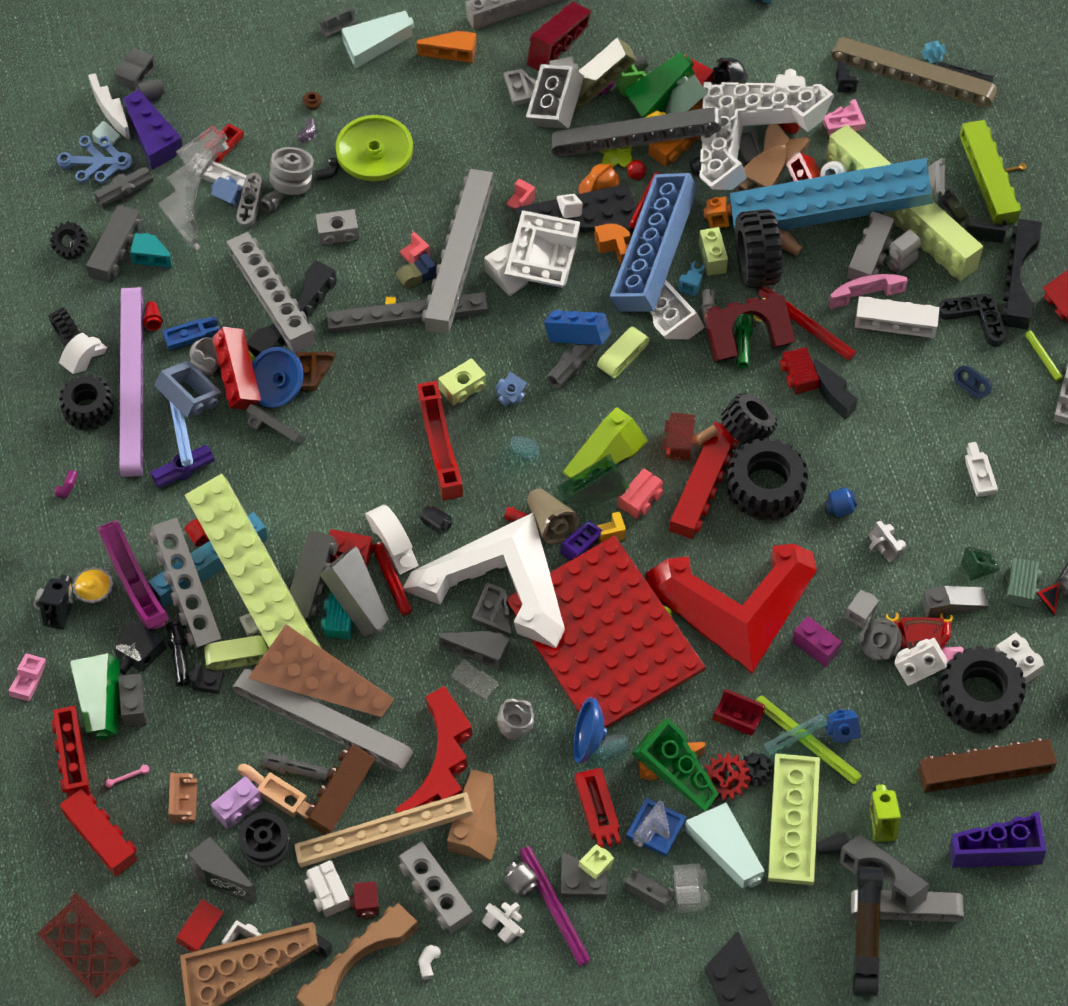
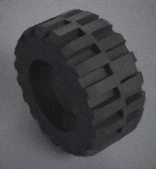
M769 209L741 212L737 215L735 221V241L738 268L743 284L749 288L776 285L780 282L782 275L781 239L776 216Z
M764 438L763 441L755 439L752 440L750 445L749 443L742 445L741 450L738 449L734 453L729 463L727 491L731 495L730 499L733 504H738L737 508L741 512L746 511L747 515L752 518L758 516L760 520H765V518L776 520L778 516L782 518L788 516L789 511L794 512L804 499L808 482L807 463L804 458H801V453L797 449L793 450L792 445L788 443L785 445L782 443V440L776 439L771 441L770 438ZM768 469L783 476L786 483L778 488L765 489L755 485L748 476L757 470Z
M976 646L974 650L968 647L963 650V653L957 652L953 659L948 661L947 667L942 674L938 694L940 695L939 701L941 706H945V714L948 717H953L952 722L956 725L962 724L963 729L968 731L969 728L975 729V733H982L983 730H987V733L995 732L996 727L998 730H1001L1007 726V723L1013 722L1025 698L1026 679L1022 677L1024 673L1021 667H1016L1017 662L1013 658H1007V653L1003 651L999 653L993 647L984 649L983 646ZM972 677L986 678L997 685L1002 697L992 702L978 701L965 691L962 682Z

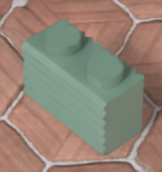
M1013 558L1005 603L1031 608L1033 601L1037 602L1038 595L1036 592L1039 589H1036V583H1040L1042 571L1038 570V562Z

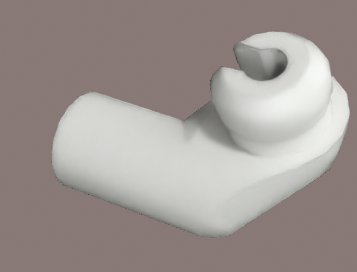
M429 945L425 947L418 959L423 980L433 977L431 962L440 956V949L437 946Z

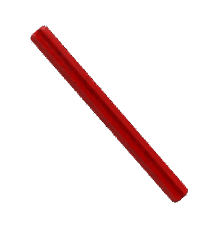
M762 286L758 294L765 298V295L775 292L767 286ZM785 300L789 317L845 359L850 361L855 356L856 351Z

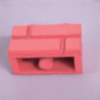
M642 469L618 496L617 506L623 511L628 512L635 519H638L641 514L646 515L651 508V503L654 500L658 501L663 495V481L657 476H653L646 469Z

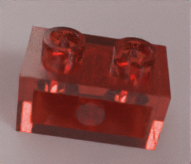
M670 413V420L665 421L664 432H668V438L663 437L662 450H666L665 458L690 461L695 415Z

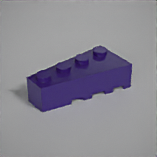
M140 90L123 98L126 114L148 159L151 170L184 152L181 136Z
M1035 812L1028 817L1022 818L1020 816L1013 818L1009 822H997L991 824L990 827L982 829L978 827L953 834L949 846L952 868L1042 865L1047 850L1040 813Z

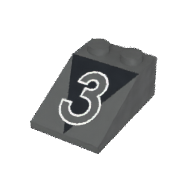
M208 837L188 853L191 861L189 865L193 870L191 873L199 883L203 881L207 887L252 904L257 902L253 884L211 837Z

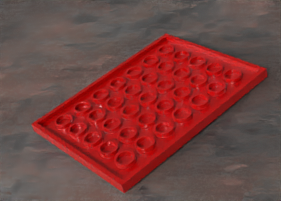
M615 535L550 572L565 631L556 648L533 639L531 641L578 712H580L583 703L588 697L595 698L600 704L604 715V727L607 729L706 670L703 662ZM516 592L507 597V604L515 616H517L522 607Z

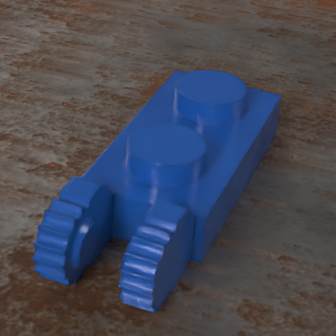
M212 316L162 331L168 350H173L195 343L202 338H213L221 328L219 326L214 327L218 324V320Z

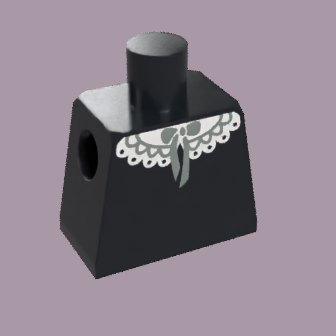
M61 575L60 579H49L39 599L43 626L64 630L74 602L71 585L73 580L71 577Z
M129 620L114 649L116 657L120 659V673L126 675L131 667L144 671L166 649L164 638Z

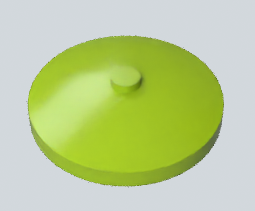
M368 115L351 121L341 130L336 140V156L341 167L348 174L366 181H381L398 175L408 166L413 155V140L408 129L398 120L383 115Z

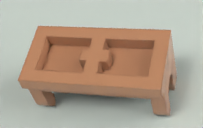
M170 773L168 814L171 823L196 822L197 779L193 778L191 773Z

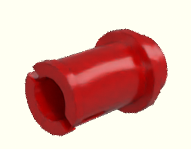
M512 506V508L507 507L504 519L510 523V521L514 522L529 514L516 510Z

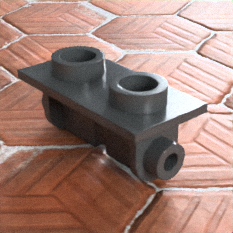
M346 7V9L338 12V15L333 14L327 18H322V21L317 25L327 38L342 31L343 28L359 23V21L354 16L356 14L353 7Z

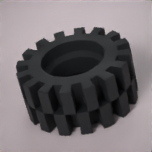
M66 221V224L63 222L59 223V227L55 226L56 230L51 232L52 237H50L52 242L50 245L54 251L65 259H76L75 256H82L80 253H85L86 250L84 248L85 246L88 247L86 232L76 223H70L69 221ZM66 234H74L76 236L75 245L69 248L64 247L62 238Z
M64 307L48 315L50 324L54 328L53 330L64 346H67L75 336L80 334L73 318H71V315Z

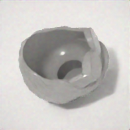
M202 338L192 345L190 349L191 363L203 375L207 377L212 376L220 367L213 338Z
M507 699L501 705L497 722L500 732L506 738L517 740L530 732L534 724V714L530 702Z

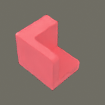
M518 179L515 183V194L507 202V207L515 210L517 207L531 205L535 200V187Z
M415 232L411 234V244L400 251V254L410 264L420 260V256L425 253L430 257L429 245Z

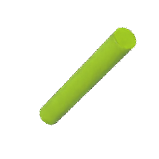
M1028 331L1025 334L1026 338L1055 381H1061L1063 376L1034 333Z

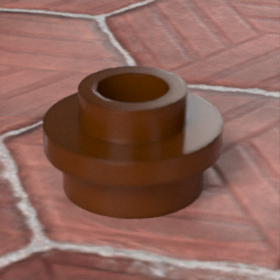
M308 92L303 96V104L310 110L319 108L322 103V97L317 92Z

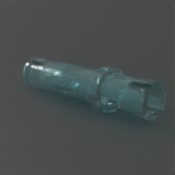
M821 712L819 715L787 732H780L781 735L763 743L769 756L785 747H792V743L827 726L828 723ZM815 724V725L811 726L810 728H808V729H806V730H804V731L798 733L799 731H801V730H803V729L809 727L810 725Z

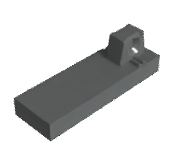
M250 404L246 410L250 413L247 421L250 427L260 430L264 423H266L294 442L303 444L306 437L260 407Z

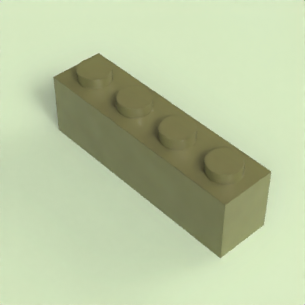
M617 38L602 52L598 53L588 64L582 67L579 72L584 75V79L577 99V107H584L637 61L629 44Z

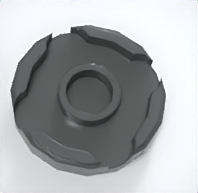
M876 618L874 621L866 624L860 637V644L863 647L864 654L875 661L891 659L897 654L902 642L901 630L896 623L886 618Z

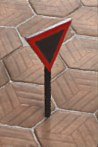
M1068 563L1055 584L1036 592L1053 615H1056L1059 585L1063 575L1068 571Z

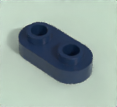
M960 366L955 370V382L973 396L984 398L991 393L992 384L990 380L972 367ZM965 372H967V373L969 374V378H968V379H965V378H964V373H965ZM981 384H984L985 386L984 391L980 389Z

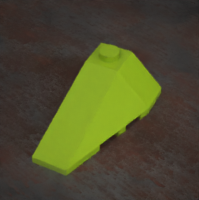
M616 407L597 427L564 469L563 474L580 485L599 475L606 468L618 465V462L635 456L648 443V440L633 418Z

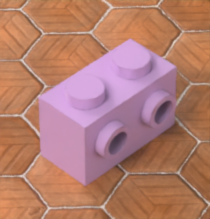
M245 776L211 804L213 815L229 830L262 803L261 794Z

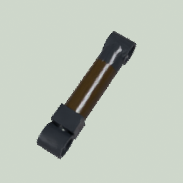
M858 867L856 949L853 968L854 996H878L880 910L883 887L882 868Z

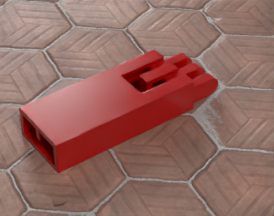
M602 768L574 774V781L592 839H596L597 845L601 848H604L602 841L604 839L606 840L607 847H611L612 837H614L616 845L621 844L619 836L620 827ZM602 815H606V816H607V819H608V822H609V825H605V819H604V818H603V819H599V823H598L597 817H598V816H602Z

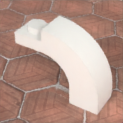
M381 505L365 513L372 532L376 533L383 541L398 574L419 566L405 530L389 507Z

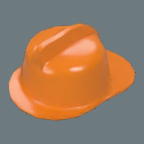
M611 163L608 165L598 164L582 180L578 191L581 194L618 186L620 179Z

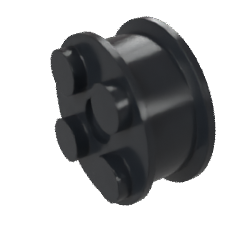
M260 812L253 814L242 823L239 829L238 840L241 852L245 859L253 865L260 867L275 865L288 853L290 838L287 826L279 816L273 813Z

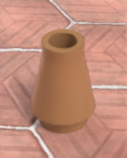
M780 230L781 249L796 257L803 247L799 245L788 230Z

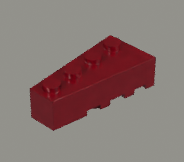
M572 1L569 5L564 6L557 15H553L551 20L544 23L539 30L533 32L529 39L530 48L527 66L539 71L541 64L550 65V61L559 59L558 56L561 51L566 52L572 40L576 41L589 26L591 10Z

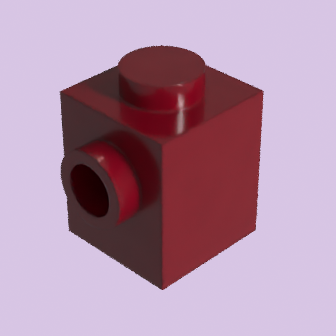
M376 881L353 883L354 896H350L351 910H356L357 918L371 919L376 915H380Z

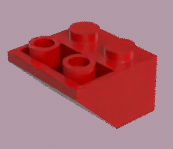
M330 529L329 535L333 536L337 540L336 543H338L335 556L331 555L330 563L334 562L344 552L357 546L366 568H368L374 545L372 537Z

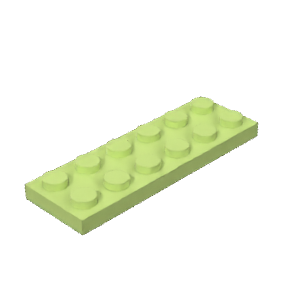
M775 753L768 881L804 885L814 884L820 757Z

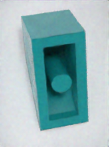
M135 233L130 252L133 264L172 268L170 252L155 235Z

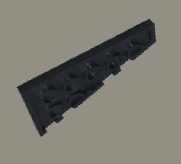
M627 184L577 194L576 196L583 203L582 214L577 217L564 218L557 199L515 208L518 223L523 210L580 222L579 231L595 232L596 226L618 224L628 231L634 232V228H631L629 223L636 211V206Z

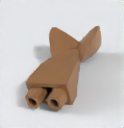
M769 124L764 141V151L754 157L744 167L747 179L736 187V191L777 185L784 165L800 152H805L809 146L810 139H789L778 124Z

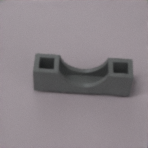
M861 834L842 847L840 864L855 875H858V867L883 869V878L892 885L891 901L905 912H911L926 901L929 884Z

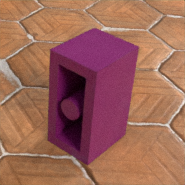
M809 616L794 630L792 643L825 668L839 654L842 643L841 640Z

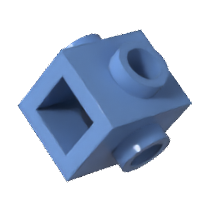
M510 372L506 379L501 378L495 387L498 390L495 395L498 397L497 400L505 406L510 405L513 407L515 402L519 404L525 396L523 390L527 382Z

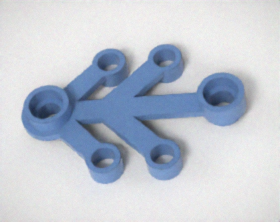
M89 136L80 137L79 143L93 157L71 156L67 152L60 153L57 157V163L63 170L70 169L73 164L91 165L85 171L80 170L76 173V179L80 184L86 183L88 178L96 173L95 179L97 183L104 184L118 170L127 171L132 165L131 156L126 152L119 153L111 145L110 139L107 136L100 137L98 143L100 148L106 149L112 157H105L92 144ZM85 140L89 141L87 144H82ZM103 141H107V142H108V143L105 144V145L102 144ZM104 165H111L105 171H98ZM81 175H85L83 179H79Z

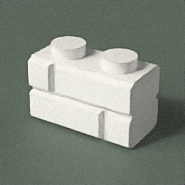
M327 861L320 864V866L306 871L308 879L304 881L309 893L314 891L316 899L313 901L318 912L323 911L324 916L329 917L338 911L340 912L350 907V900L332 861Z

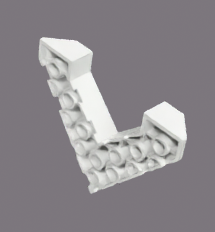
M704 82V89L708 94L703 97V109L714 107L720 110L721 130L715 134L701 136L700 179L711 189L733 190L747 179L742 163L737 160L743 126L796 122L809 132L823 121L834 98L833 93L821 84H814L813 87H803V84L777 86L776 83L738 84L722 82L721 85H712L711 82Z
M533 513L412 571L403 586L405 592L441 605L449 588L458 585L457 582L468 578L470 580L497 567L498 569L507 567L522 603V607L514 620L517 634L556 648L565 631Z

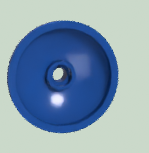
M272 347L262 351L253 360L252 366L261 398L259 404L270 408H278L288 404L297 396L303 382V367L299 358L292 351L282 347Z
M588 697L583 703L574 732L573 757L575 762L583 764L598 750L601 740H605L607 729L604 727V715L600 704L592 697Z

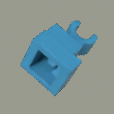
M692 262L691 269L687 275L682 274L679 279L678 291L697 297L702 285L705 265H702L700 269H696L695 262Z

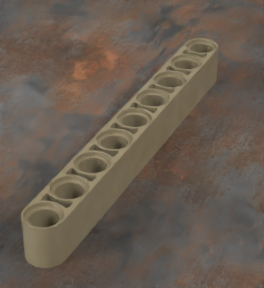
M845 37L838 39L831 54L832 58L837 62H846V65L985 108L992 105L998 91L997 86L991 82Z

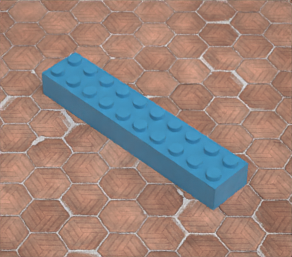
M926 158L730 193L734 229L737 215L744 211L762 209L773 211L780 231L782 229L787 230L867 216L872 211L884 213L933 204Z

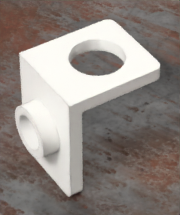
M236 920L223 939L222 945L234 942L239 933L247 938L262 934L258 933V930L251 924L244 925Z

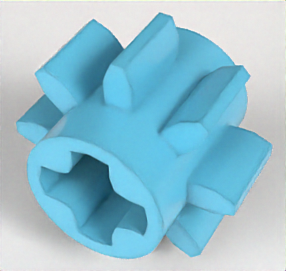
M939 41L925 44L926 49L922 51L924 60L929 59V63L943 60L942 55L946 53L944 44L940 45Z

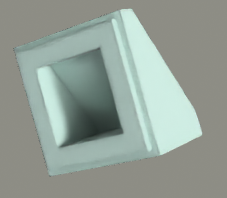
M104 121L92 132L93 140L97 144H99L98 140L100 137L107 136L113 146L121 137ZM107 141L102 142L103 145L108 143Z

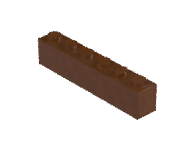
M1038 738L1022 744L1021 742H1014L1003 747L994 745L984 750L970 749L960 754L951 752L941 757L927 756L920 760L918 773L923 791L928 793L1051 773L1054 771L1057 761L1050 739L1042 740Z

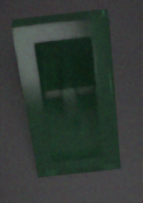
M969 546L965 549L961 564L970 581L1000 570L992 552Z

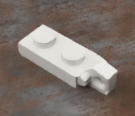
M977 442L968 443V448L966 449L968 455H965V462L976 497L997 494L998 488L987 454L979 452Z

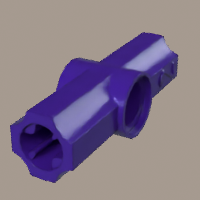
M204 445L192 451L193 464L191 466L188 465L180 468L183 465L180 454H177L172 459V462L150 472L157 488L160 489L178 479H189L194 471L214 462L215 459L210 448Z

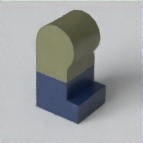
M425 253L420 256V260L401 267L397 271L396 277L404 288L410 289L435 278L436 265L429 255Z

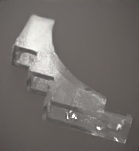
M214 125L176 151L184 166L167 177L175 192L158 203L163 214L193 252L200 248L197 242L199 237L195 233L199 229L195 215V200L199 184L213 161L229 148L225 141L228 139L222 129L218 131Z

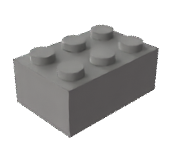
M541 64L526 118L537 127L569 129L584 75L574 66Z

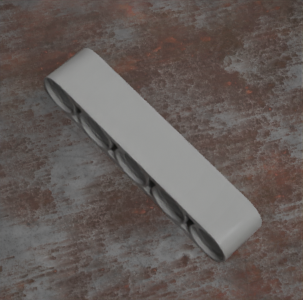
M858 890L851 892V915L857 918ZM891 890L881 891L880 919L958 922L964 919L963 895L959 893L928 892L926 901L907 913L891 901Z

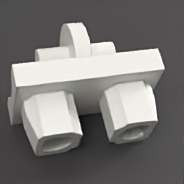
M506 902L503 903L501 908L506 911L504 914L495 905L489 903L485 908L488 912L485 914L482 922L491 930L499 922L504 924L505 926L498 936L505 943L509 944L516 936L521 937L525 933L522 928L511 920L514 918L519 922L522 919V916L518 913L520 909L519 904L514 903L510 906Z

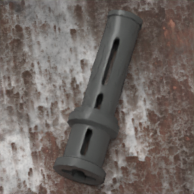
M265 751L261 770L271 769L279 771L282 775L288 772L325 782L328 781L327 775L330 772V768L290 760L288 755L282 757L270 754V751Z

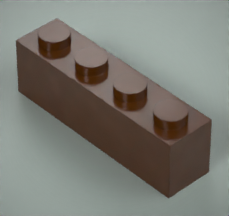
M354 744L348 750L346 748L343 749L338 757V760L341 762L337 768L333 766L327 775V778L330 779L326 786L323 784L316 794L319 797L315 804L311 803L305 812L308 817L304 823L323 835L330 834L375 760L373 756Z

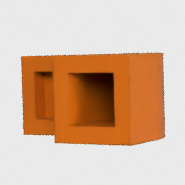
M618 224L596 226L594 238L599 253L615 251L621 266L630 243V233L626 228Z

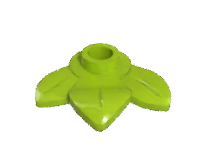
M632 146L623 147L624 149L617 148L599 151L605 154L602 164L608 165L611 163L613 167L617 164L624 168L627 167L632 161Z

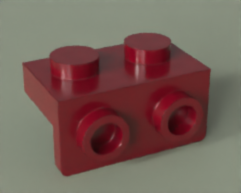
M725 689L712 720L753 736L761 722L765 705Z

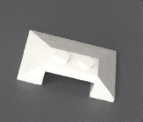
M522 210L504 276L563 288L567 283L573 261L580 222Z

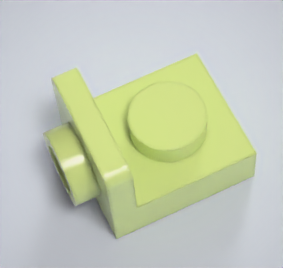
M596 844L579 861L578 866L594 879H597L605 870L609 871L611 869L614 857L611 856L609 851Z

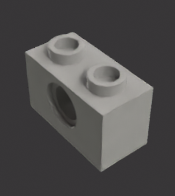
M355 209L316 214L320 245L359 240Z

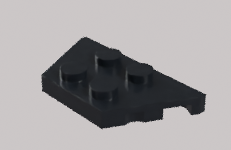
M739 932L735 933L705 966V973L720 1006H773Z

